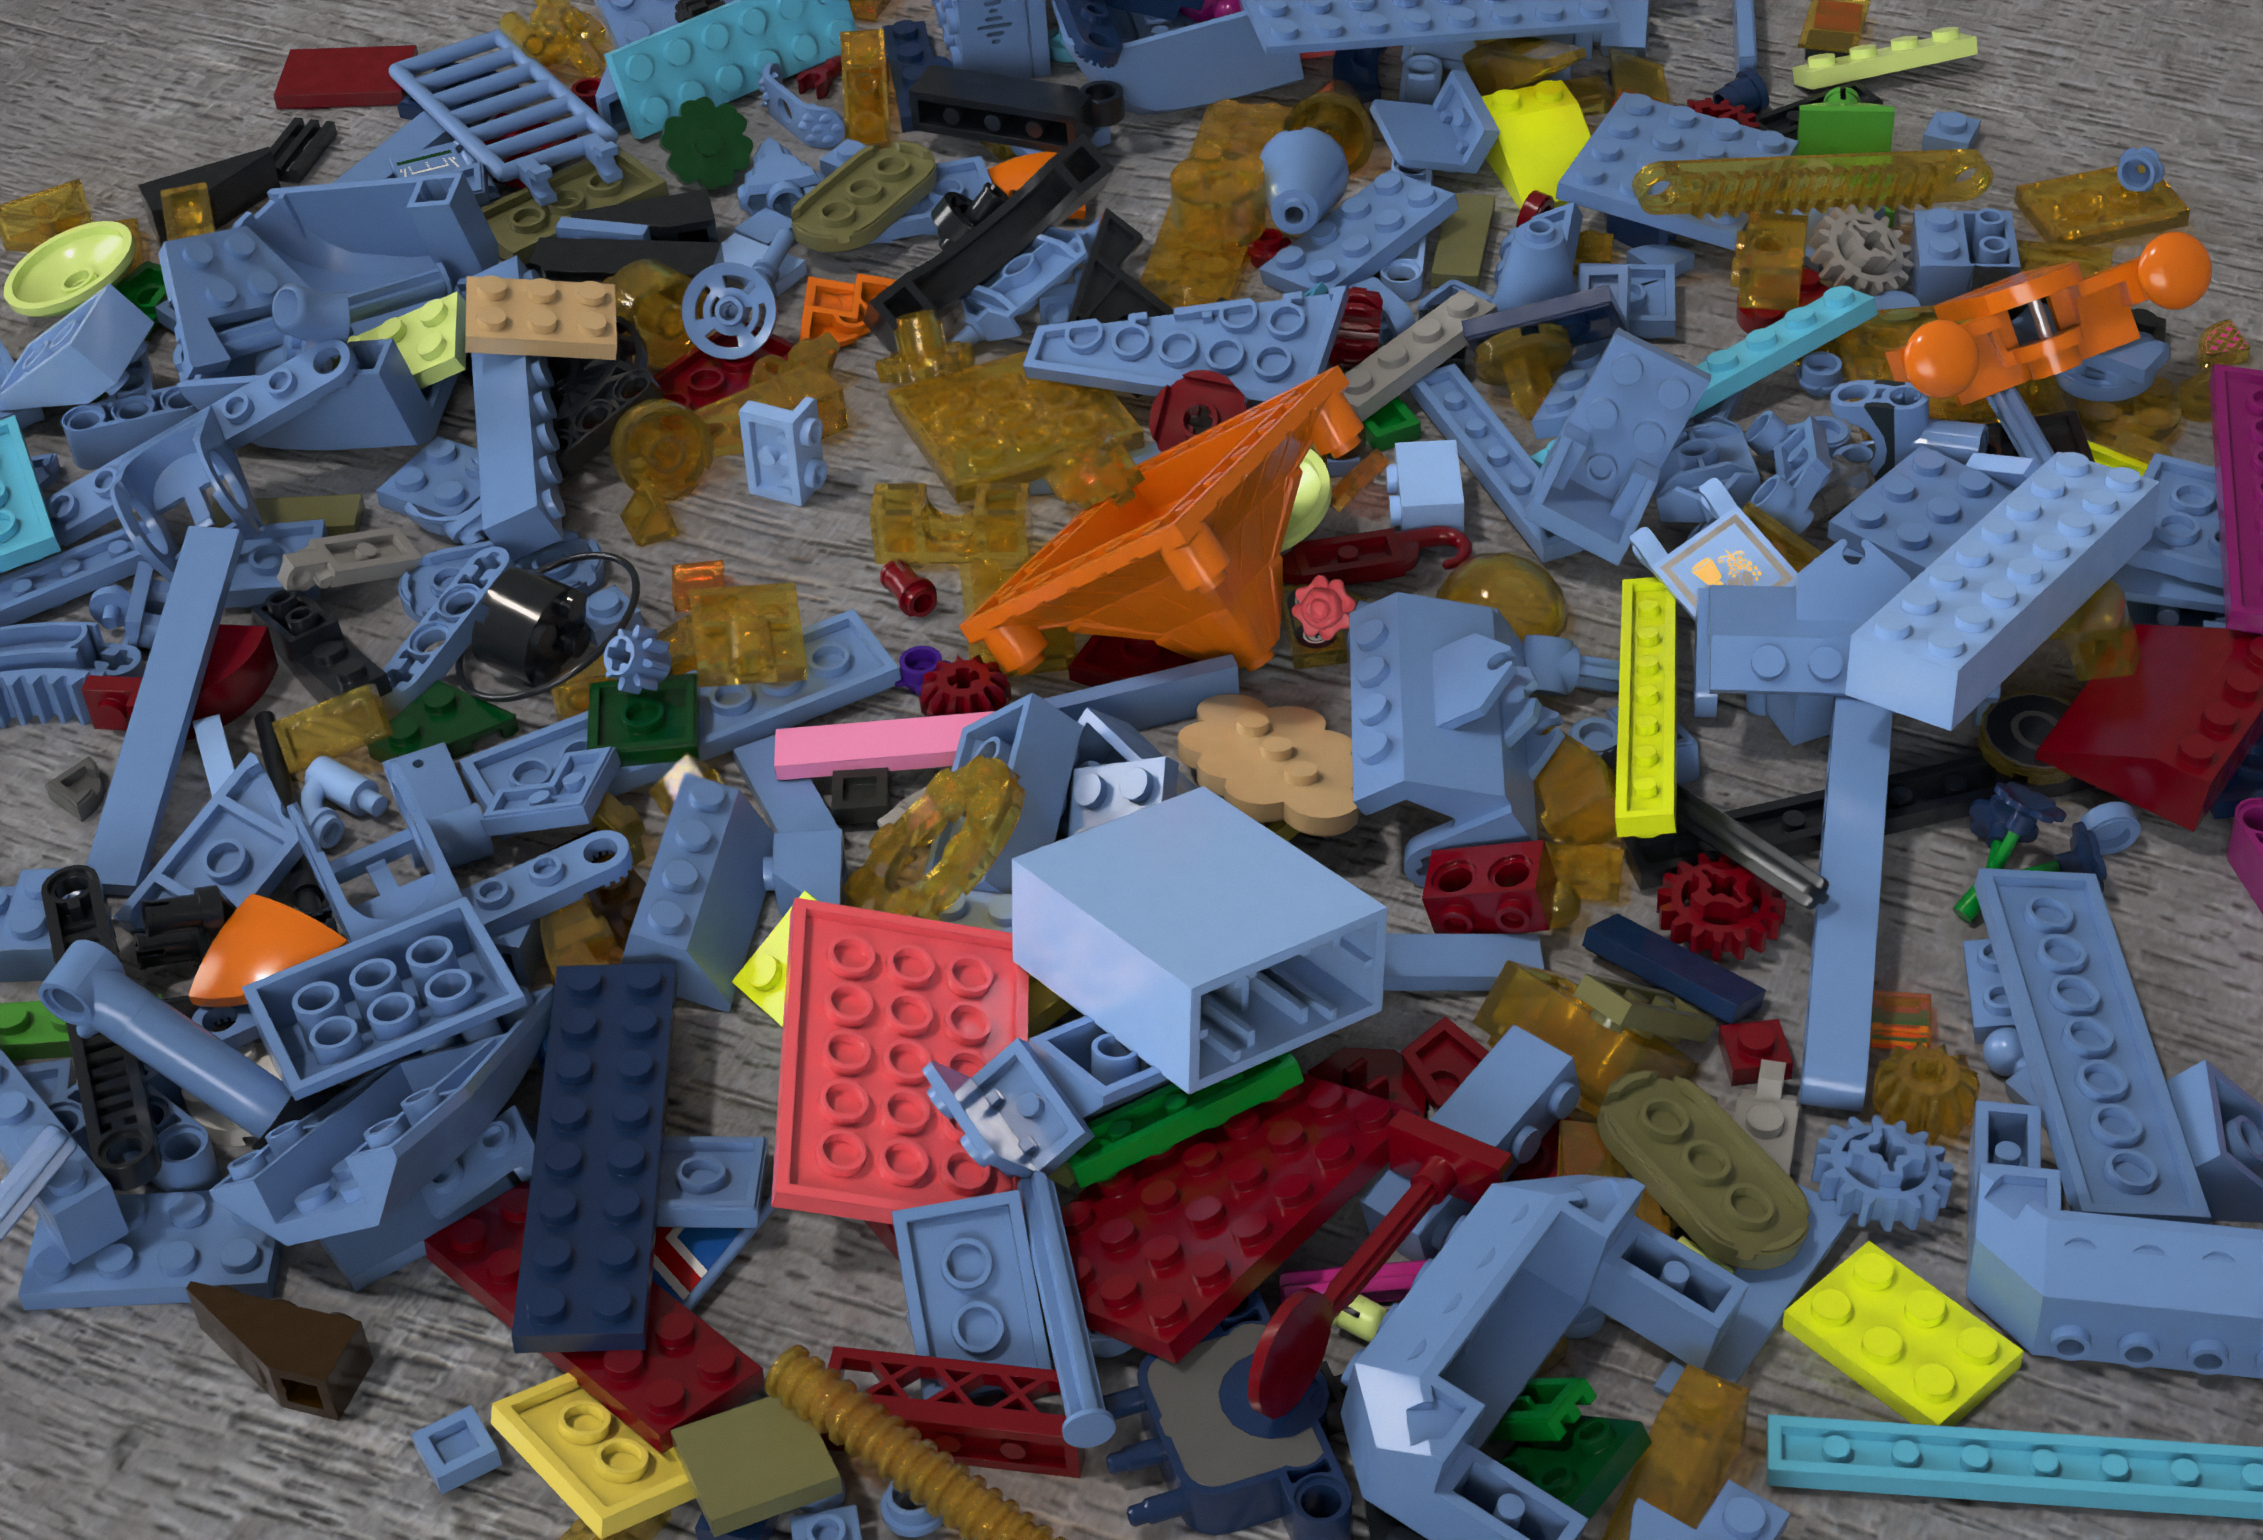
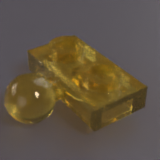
M1545 841L1558 882L1553 883L1551 890L1553 915L1550 927L1564 928L1574 923L1581 912V899L1619 902L1624 866V849L1605 848L1595 844L1580 846L1548 843Z

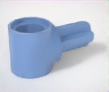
M1546 635L1524 636L1525 667H1530L1540 685L1532 694L1567 696L1574 687L1612 693L1619 691L1620 661L1580 655L1578 647L1573 645L1574 641Z

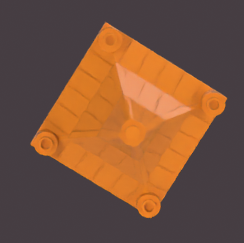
M1337 365L1125 470L958 627L970 644L983 642L1004 673L1016 670L1020 676L1030 672L1046 659L1042 651L1046 648L1049 641L1042 631L1066 627L1070 633L1154 640L1161 647L1198 661L1233 654L1238 664V669L1245 667L1248 672L1262 667L1274 657L1275 653L1271 648L1280 639L1283 600V558L1280 555V551L1303 473L1299 466L1312 445L1319 456L1331 453L1334 459L1354 449L1361 442L1357 434L1364 428V424L1344 395L1350 382Z

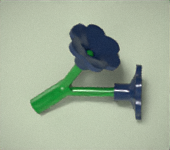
M1998 782L1994 788L1996 794L1990 800L1977 799L1970 805L1969 815L1972 818L1970 830L1978 837L1987 838L1986 844L1990 848L1986 868L2003 869L2018 842L2030 843L2035 841L2039 833V828L2036 825L2037 820L2050 824L2053 821L2062 823L2067 816L2066 812L2056 807V803L2049 797L2033 792L2015 782H2008V784ZM2081 821L2072 825L2071 851L2054 855L2051 862L2022 869L2096 874L2102 893L2104 892L2103 880L2107 877L2106 866L2100 855L2096 835L2092 830H2087V827ZM1974 884L1952 908L1954 913L1967 923H1971L1981 912Z

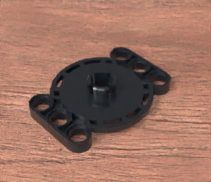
M616 315V360L547 357L548 368L554 379V386L550 388V394L557 411V417L553 419V429L559 440L560 449L556 451V455L565 450L556 457V462L563 478L574 473L659 406L663 399L664 392L651 372L646 369L648 364L647 344L634 324L622 316ZM627 332L631 336L623 335V333ZM470 353L466 357V370L462 371L461 374L474 390L472 357ZM633 355H635L634 364H633V359H632V356H633ZM644 389L641 393H639L638 395L632 397L635 393H637L638 391ZM605 419L601 424L594 427L598 422Z

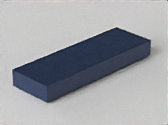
M1618 913L1588 927L1582 946L1588 951L1670 992L1728 1024H1732L1761 1008L1766 989Z

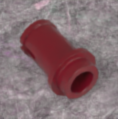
M897 559L896 565L892 560L881 570L880 583L897 598L898 607L904 614L910 617H923L933 611L937 604L936 587L930 580L920 578L906 561Z

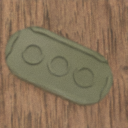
M909 141L891 142V148L879 149V144H873L861 149L793 206L791 226L795 239L806 248L820 252H844L860 248L872 242L934 189L938 182V169L934 155L926 147Z
M1646 1070L1623 1075L1609 1086L1597 1116L1598 1132L1603 1144L1635 1180L1645 1185V1190L1704 1251L1724 1263L1749 1270H1766L1782 1266L1799 1253L1810 1226L1807 1219L1810 1210L1805 1194L1796 1182L1708 1093L1695 1083L1675 1075L1673 1081L1665 1078H1657L1659 1071Z

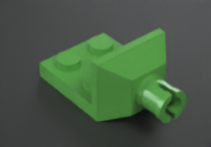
M1837 87L1825 95L1823 103L1800 105L1797 131L1799 145L1795 158V175L1811 161L1817 160L1885 205V216L1890 219L1887 227L1893 228L1894 201L1890 154L1895 115L1894 106L1860 103L1858 93L1848 87L1845 90L1846 100L1841 99L1840 87Z

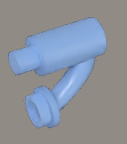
M328 756L316 758L306 770L305 785L301 792V809L320 847L331 848L340 841L344 832V822L339 818L336 811L329 807H323V800L327 799L356 816L369 813L378 817L387 809L388 800L379 794L378 785L374 781Z

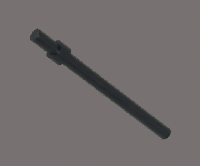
M261 711L255 716L254 722L265 769L287 809L288 805L296 802L276 716L271 711ZM303 854L290 870L291 876L287 882L291 903L299 911L309 909L312 913L319 912L320 907H322L321 903L325 896L305 854Z

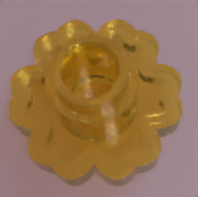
M924 310L908 313L896 318L898 329L894 331L898 352L890 354L889 357L876 360L875 366L879 383L890 382L891 385L915 382V385H925L941 381L945 375L962 371V368L974 365L975 357L972 342H946L942 321L936 320L934 310Z

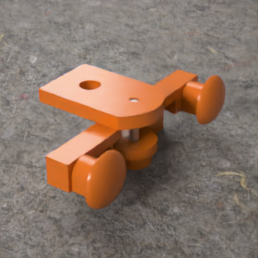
M2166 232L2151 240L2144 248L2141 256L2086 277H2082L2078 262L2073 261L2020 272L1933 305L1938 320L1920 326L1911 335L1906 345L1885 352L1894 381L1912 383L1918 391L1932 398L1944 399L1955 396L1958 407H1961L2032 379L2038 380L2070 370L2083 364L2082 360L2141 338L2130 306L2151 300L2162 308L2178 310L2187 308L2199 301L2206 293L2211 282V258L2205 246L2194 236L2184 232ZM2046 297L2057 330L2053 333L2041 302V298ZM2028 303L2039 338L2019 345L2008 310ZM1972 319L1962 324L1955 323L1956 321Z

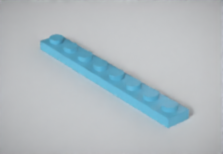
M1849 286L1833 287L1828 289L1823 294V297L1804 307L1788 311L1781 320L1766 328L1747 334L1746 339L1728 349L1711 353L1706 361L1695 366L1711 374V381L1690 418L1877 316L1878 311L1875 297L1854 290ZM1556 439L1549 442L1547 448L1530 456L1539 469Z
M1768 1414L1766 1428V1486L2263 1520V1447Z

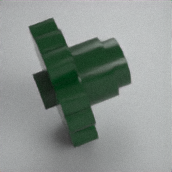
M708 97L689 100L681 104L678 116L670 117L664 122L663 134L659 140L661 149L670 154L666 160L667 171L675 175L682 185H690L697 180L702 190L708 189V191H712L717 187L723 188L730 185L734 180V172L746 169L750 163L753 142L749 137L743 135L747 127L746 118L737 113L735 107L730 103H723L716 108L714 102Z

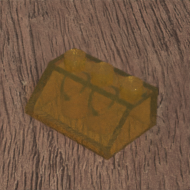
M1510 960L1506 961L1472 1022L1491 1035L1487 1044L1492 1048L1513 1025H1516L1572 1056L1580 1085V1095L1583 1097L1579 1106L1595 1117L1598 1116V1111L1609 1086L1623 1075L1646 1070L1659 1071L1657 1078L1673 1081L1676 1075L1688 1080L1695 1074L1700 1063L1653 1034L1651 1039H1646L1627 1028L1620 1034L1603 1027L1590 1018L1589 1015L1593 1008L1574 996L1579 986L1562 974Z

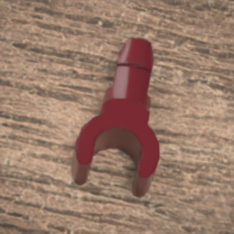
M836 55L827 59L820 67H814L811 70L800 73L797 76L799 94L802 95L808 89L815 88L818 100L826 97L829 93L832 79L840 74L844 66L843 58Z

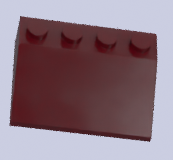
M2131 624L2037 749L2035 759L2054 766L2065 773L2194 832L2263 733V635L2226 628Z

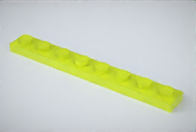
M1657 577L1622 580L1615 798L1617 837L1636 836L1639 838H1653L1660 834L1676 833L1678 601Z

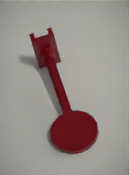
M1400 1109L1387 1124L1389 1166L1391 1171L1410 1178L1411 1187L1332 1279L1324 1294L1308 1287L1297 1290L1274 1313L1255 1349L1249 1371L1248 1398L1252 1410L1272 1420L1286 1415L1301 1400L1312 1384L1326 1352L1331 1334V1325L1340 1312L1357 1298L1433 1205L1442 1203L1448 1194L1476 1205L1492 1183H1502L1503 1174L1512 1164L1511 1153Z

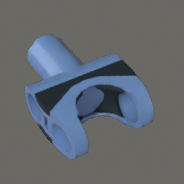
M1856 380L1839 385L1831 393L1830 408L1833 415L1839 419L1847 420L1848 424L1859 426L1868 432L1873 439L1872 441H1861V444L1842 446L1833 453L1832 471L1836 478L1847 484L1870 488L1920 445L1938 451L1966 465L1973 453H1987L1989 430L1986 424L1929 418V396L1918 391L1912 383L1891 380ZM1851 398L1862 399L1856 402H1844ZM1856 461L1861 462L1863 464H1860L1859 466H1848L1844 463Z

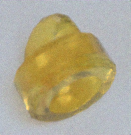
M2212 369L2201 371L2191 378L2180 382L2175 396V408L2179 414L2187 419L2200 422L2212 421L2209 379Z

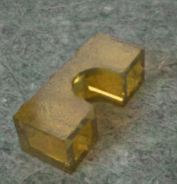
M875 483L869 518L876 564H887L892 560L897 564V559H902L909 565L1026 564L1030 560L1034 530L1029 483H978L974 509L963 515H948L934 508L928 498L926 483Z

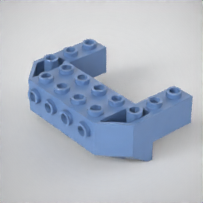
M1976 1100L1968 1148L1966 1297L2032 1355L2058 1357L2067 1361L2087 1360L2125 1364L2135 1368L2154 1367L2193 1371L2203 1375L2222 1374L2263 1379V1230L2061 1210V1170L2041 1168V1106Z
M1580 1174L1492 1183L1468 1216L1462 1215L1450 1231L1444 1247L1434 1260L1429 1258L1415 1277L1408 1294L1400 1304L1396 1302L1392 1305L1381 1321L1375 1337L1365 1349L1360 1348L1355 1353L1341 1377V1383L1347 1386V1391L1340 1414L1362 1498L1428 1540H1581L1588 1518L1481 1452V1449L1497 1429L1503 1416L1507 1411H1510L1517 1397L1523 1393L1529 1381L1536 1375L1587 1303L1702 1372L1732 1328L1750 1284L1636 1217L1635 1214L1645 1185L1635 1179Z

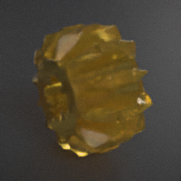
M1918 1040L1912 1051L1895 1045L1889 1059L1880 1060L1879 1067L1875 1071L1872 1102L1874 1104V1112L1882 1115L1884 1124L1894 1126L1899 1120L1905 1121L1907 1133L1911 1135L1921 1131L1929 1133L1928 1141L1932 1146L1940 1137V1134L1957 1140L1960 1131L1963 1130V1126L1972 1124L1975 1102L1978 1100L1980 1088L1978 1073L1969 1069L1967 1055L1949 1056L1945 1043L1937 1049H1927Z

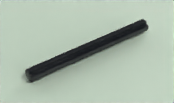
M1617 747L1610 753L1604 751L1600 757V760L1604 762L1601 767V773L1614 783H1616ZM1677 783L1676 824L1804 908L1812 910L1819 903L1824 905L1828 901L1830 896L1826 892L1829 882L1826 878Z

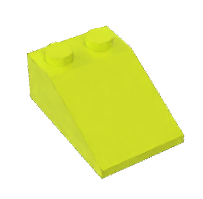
M1545 80L1533 86L1514 90L1503 89L1491 95L1481 96L1500 130L1496 143L1490 149L1485 159L1517 207L1521 210L1526 198L1534 190L1552 196L1554 209L1568 204L1569 202L1556 199L1558 182L1591 138L1579 103L1562 80Z

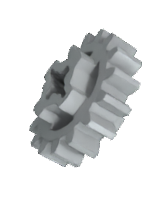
M1850 204L1844 212L1839 207H1835L1828 216L1825 215L1813 230L1815 235L1809 241V246L1816 250L1810 258L1811 262L1822 264L1824 267L1818 275L1821 279L1831 277L1835 281L1833 287L1849 286L1854 290L1873 297L1881 295L1885 291H1899L1910 277L1907 273L1913 268L1914 263L1907 259L1906 256L1912 249L1909 245L1899 243L1898 239L1903 235V232L1901 230L1891 231L1887 227L1890 220L1887 216L1881 218L1880 221L1875 219L1873 209L1870 207L1863 214H1859L1854 204Z

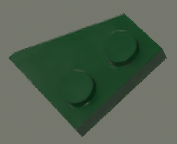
M438 680L367 740L366 743L370 758L381 763L445 742L451 758L455 759L474 751L473 740L498 730L505 739L516 734L519 731L516 714L487 701L476 699L467 692Z

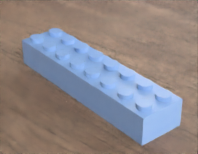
M2057 452L1851 635L1845 695L1952 731L2151 540L2160 481L2143 477L2138 471L2131 468H2113L2089 461L2088 457L2080 453Z

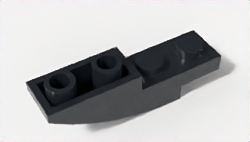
M280 590L269 595L264 603L251 608L252 615L259 626H268L273 648L312 697L330 714L337 710H341L346 714L393 691L387 673L345 640L338 620L302 591Z

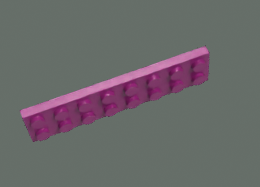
M2213 364L2209 379L2226 629L2263 634V370Z

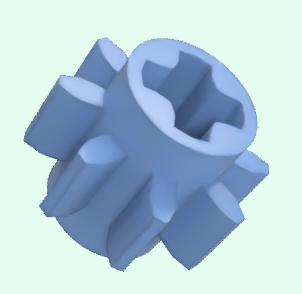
M636 625L633 631L620 628L618 629V635L613 637L607 644L604 652V664L607 669L605 674L606 677L619 680L618 690L638 695L642 688L656 691L658 683L667 677L671 668V655L668 650L670 644L669 642L656 639V629Z

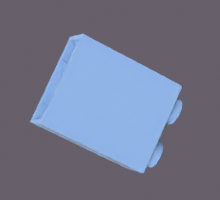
M1204 786L1012 858L1013 962L1084 1016L1088 1015L1092 1018L1096 1025L1107 1033L1113 1034L1115 1039L1129 1050L1137 1052L1138 1057L1150 1066H1155L1162 1071V1075L1187 1094H1192L1382 1011L1387 907Z

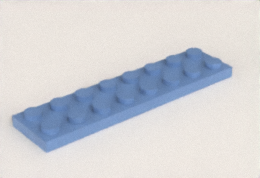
M851 609L687 672L685 674L697 673L700 685L699 760L619 767L602 801L721 754L728 753L734 748L775 734L776 729L790 728L895 686V682L901 680L900 668L857 612ZM588 711L460 759L462 775L484 812L498 789L548 783L566 752L587 750ZM520 833L505 834L499 836L502 840H505Z
M1979 868L1974 888L2039 1106H2041V1114L2058 1170H2061V1182L2070 1211L2209 1224L2211 1214L2096 874Z

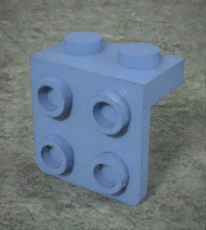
M1451 70L1433 105L1375 99L1370 107V112L1395 160L1408 169L1421 168L1441 170L1448 173L1477 174L1500 133L1498 126L1467 71Z
M1016 1038L972 1078L933 1060L922 1069L932 1085L927 1090L932 1103L947 1118H955L965 1132L960 1141L966 1152L980 1166L985 1168L990 1164L998 1168L1009 1178H1013L1015 1175L1027 1178L1037 1171L1044 1172L1046 1177H1048L1095 1137L1029 1043L1020 1038Z

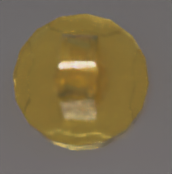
M1538 324L1540 333L1522 336L1520 327L1507 330L1480 344L1476 348L1478 358L1472 357L1477 379L1485 384L1508 385L1515 408L1528 421L1533 420L1553 387L1550 373L1565 365L1572 357L1573 348L1568 330L1561 325Z

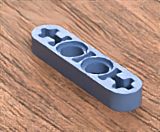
M492 546L475 553L383 668V671L387 673L393 690L384 695L391 708L403 711L436 681H441L472 642L475 620L484 623L490 608L481 604L487 591L503 572L511 567H516L506 549ZM474 603L469 610L453 615L462 606ZM445 640L439 648L423 653L435 642Z

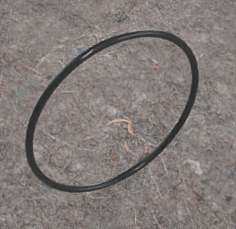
M585 552L557 559L535 569L534 571L544 574L558 567L578 561L601 559L616 562L627 570L632 581V594L627 610L610 636L582 662L547 683L521 692L487 694L474 689L467 682L463 670L466 648L455 663L457 680L462 689L472 697L482 701L512 702L551 690L582 672L605 652L609 641L618 635V629L626 628L635 612L640 595V580L634 566L625 558L613 553Z

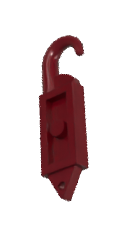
M1430 526L1397 532L1394 531V528L1304 541L1299 542L1292 547L1291 551L1281 556L1283 558V582L1304 587L1308 586L1316 576L1323 575L1329 582L1334 579H1341L1345 586L1403 577L1405 572L1412 570L1418 564L1420 549L1444 545L1452 546L1458 550L1457 555L1445 560L1442 564L1445 570H1452L1468 562L1472 556L1473 546L1466 534L1448 526Z

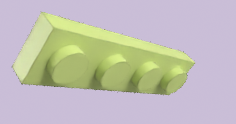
M1945 27L1933 30L1932 37L1918 40V36L1893 38L1890 40L1891 46L1877 49L1874 44L1855 46L1849 49L1850 55L1835 58L1834 53L1813 55L1808 57V64L1792 67L1794 85L1814 90L1977 55V36L1959 33L1958 27Z

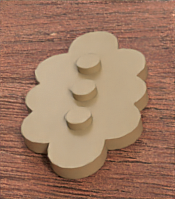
M1221 694L1206 698L1200 702L1197 708L1196 723L1187 725L1179 731L1177 737V756L1183 764L1197 770L1199 786H1204L1216 795L1223 796L1225 801L1257 822L1267 823L1284 820L1298 832L1322 837L1343 834L1357 825L1359 809L1353 802L1352 739L1344 734L1326 730V720L1316 711L1296 706L1268 708L1260 700L1247 695Z

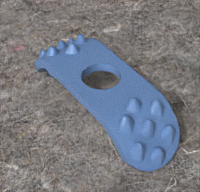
M767 63L760 73L763 77L758 81V85L761 86L759 90L764 92L761 97L763 100L761 106L768 108L770 116L808 146L829 148L840 143L845 133L843 117L829 107H820L814 103L806 104L782 85V72L779 65ZM783 100L787 103L790 109L792 119L788 116L785 110Z

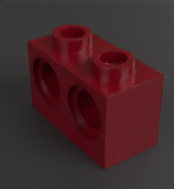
M1544 840L1432 850L1422 901L1435 934H1515L1550 931L1558 879Z

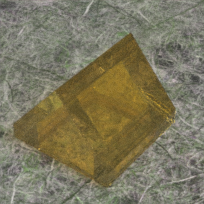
M644 477L620 515L636 545L642 547L680 535L668 506L652 479Z

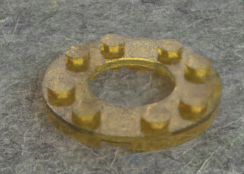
M982 755L975 757L967 765L954 772L949 768L941 770L929 782L925 793L894 825L887 823L874 834L868 846L872 853L864 865L849 877L844 886V892L848 895L845 906L941 921L938 913L949 908L960 897L962 892L966 896L971 892L993 865L1008 842L1024 805L1025 790L1017 783V780L1021 777L1001 759L984 758ZM966 810V820L963 827L944 848L943 858L915 884L900 889L901 886L897 883L899 875L918 857L912 851V848L915 845L922 848L930 844L940 835L948 820L952 823L956 822Z

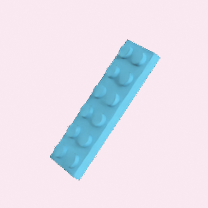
M735 0L605 53L604 56L633 138L642 139L663 130L664 122L670 117L678 116L680 105L686 101L708 97L714 102L715 107H718L723 103L730 102L760 89L761 86L758 85V81L763 77L760 73L767 63L778 64L781 68L782 79L825 62L831 57L844 54L863 45L848 0Z

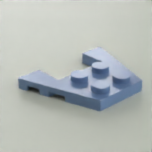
M248 226L165 241L158 252L168 303L173 304L177 324L174 331L177 344H182L184 353L182 369L186 379L194 378L196 374H203L204 376L222 372L229 365L231 358L213 327L271 315L273 299L277 291L284 285L294 283L313 290ZM351 326L349 329V337L352 336L354 333Z

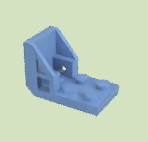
M1618 327L1533 483L1523 518L1618 566L1631 543L1630 536L1636 532L1655 490L1660 469L1711 381V374Z

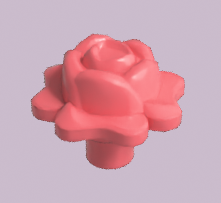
M1318 575L1308 586L1300 587L1295 591V596L1300 603H1297L1292 608V614L1302 623L1305 635L1313 637L1319 633L1323 640L1329 641L1334 638L1339 630L1349 628V613L1355 609L1357 604L1346 593L1344 582L1341 579H1334L1329 582L1325 576Z

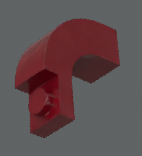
M219 624L192 721L219 714L222 725L225 726L243 715L263 696L279 666L268 626ZM88 675L81 690L94 729L127 730L143 677ZM192 721L186 740L196 738Z

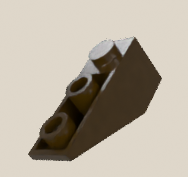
M190 1281L186 1290L200 1328L281 1407L332 1420H340L374 1362L361 1321L340 1312L329 1314L299 1307L285 1299L269 1300L241 1293L229 1286L221 1285L214 1287Z

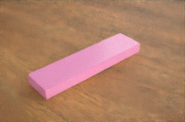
M994 711L776 729L774 756L776 779L791 780L833 776V771L888 767V771L953 766L962 729Z

